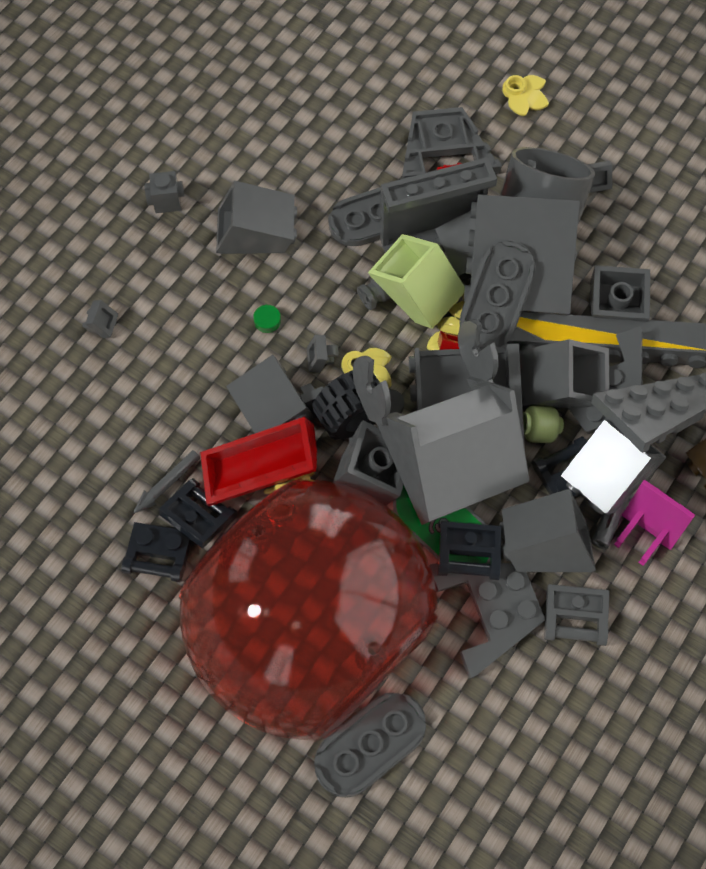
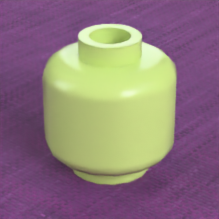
M533 405L523 412L524 437L527 441L532 443H552L556 440L558 434L562 433L564 427L563 418L559 416L558 411L554 407Z

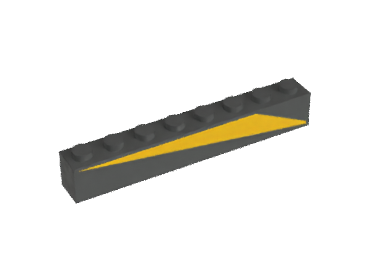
M521 312L512 337L502 347H506L507 344H519V351L570 339L609 348V362L614 363L624 361L616 334L641 326L643 331L642 364L661 363L664 366H674L677 364L701 368L706 366V324Z

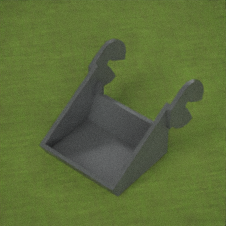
M475 319L463 322L458 333L459 350L470 374V377L466 379L472 390L462 395L406 415L398 412L390 414L391 399L387 381L380 382L373 389L371 387L374 360L369 356H361L353 364V380L357 394L368 419L377 423L421 525L529 482L515 391L493 383V378L498 370L495 343L489 344L478 353L477 345L480 343L482 323Z

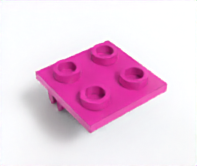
M644 480L622 514L630 523L614 545L619 548L637 524L647 530L656 539L638 562L644 566L660 543L669 550L673 548L695 517V514Z

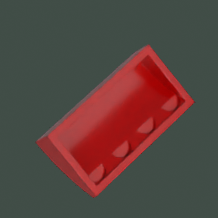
M302 417L200 452L207 505L212 506L315 472L317 467V447L314 425L307 418Z

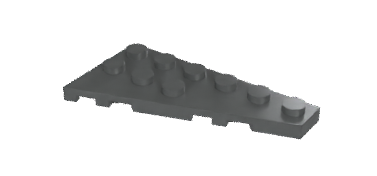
M706 373L594 393L591 403L641 453L649 450L652 443L656 442L659 444L665 441L666 435L670 433L677 434L703 418L704 413H706Z

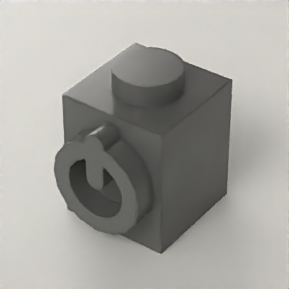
M176 172L149 174L150 183H145L144 185L147 205H153L155 213L182 211L180 197H184L183 181L177 180Z

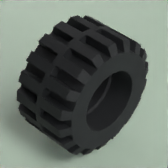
M353 370L331 381L317 395L312 404V409L329 436L334 440L353 437L363 420L372 425L375 424V422L368 419L357 394L353 380ZM374 373L373 382H371L372 389L380 383Z

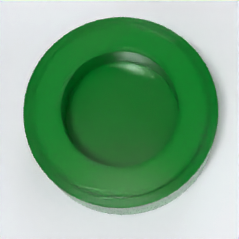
M262 305L254 312V324L259 331L271 333L279 328L281 316L275 306Z

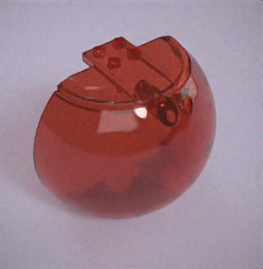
M296 479L259 501L239 518L205 553L185 581L179 594V599L181 600L180 628L186 654L195 674L208 693L227 712L241 722L274 736L298 740H308L312 737L314 741H317L333 733L429 636L439 617L435 613L438 609L437 590L429 560L420 542L408 525L392 509L375 497L359 489L326 480ZM369 648H372L375 651L374 655H371L368 652Z

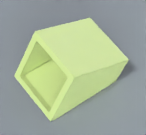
M404 234L398 238L368 272L373 280L415 323L431 329L441 321L443 316L457 303L465 292V286L437 243Z

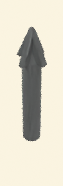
M192 450L148 492L144 490L134 509V513L157 505L154 501L200 459V456Z

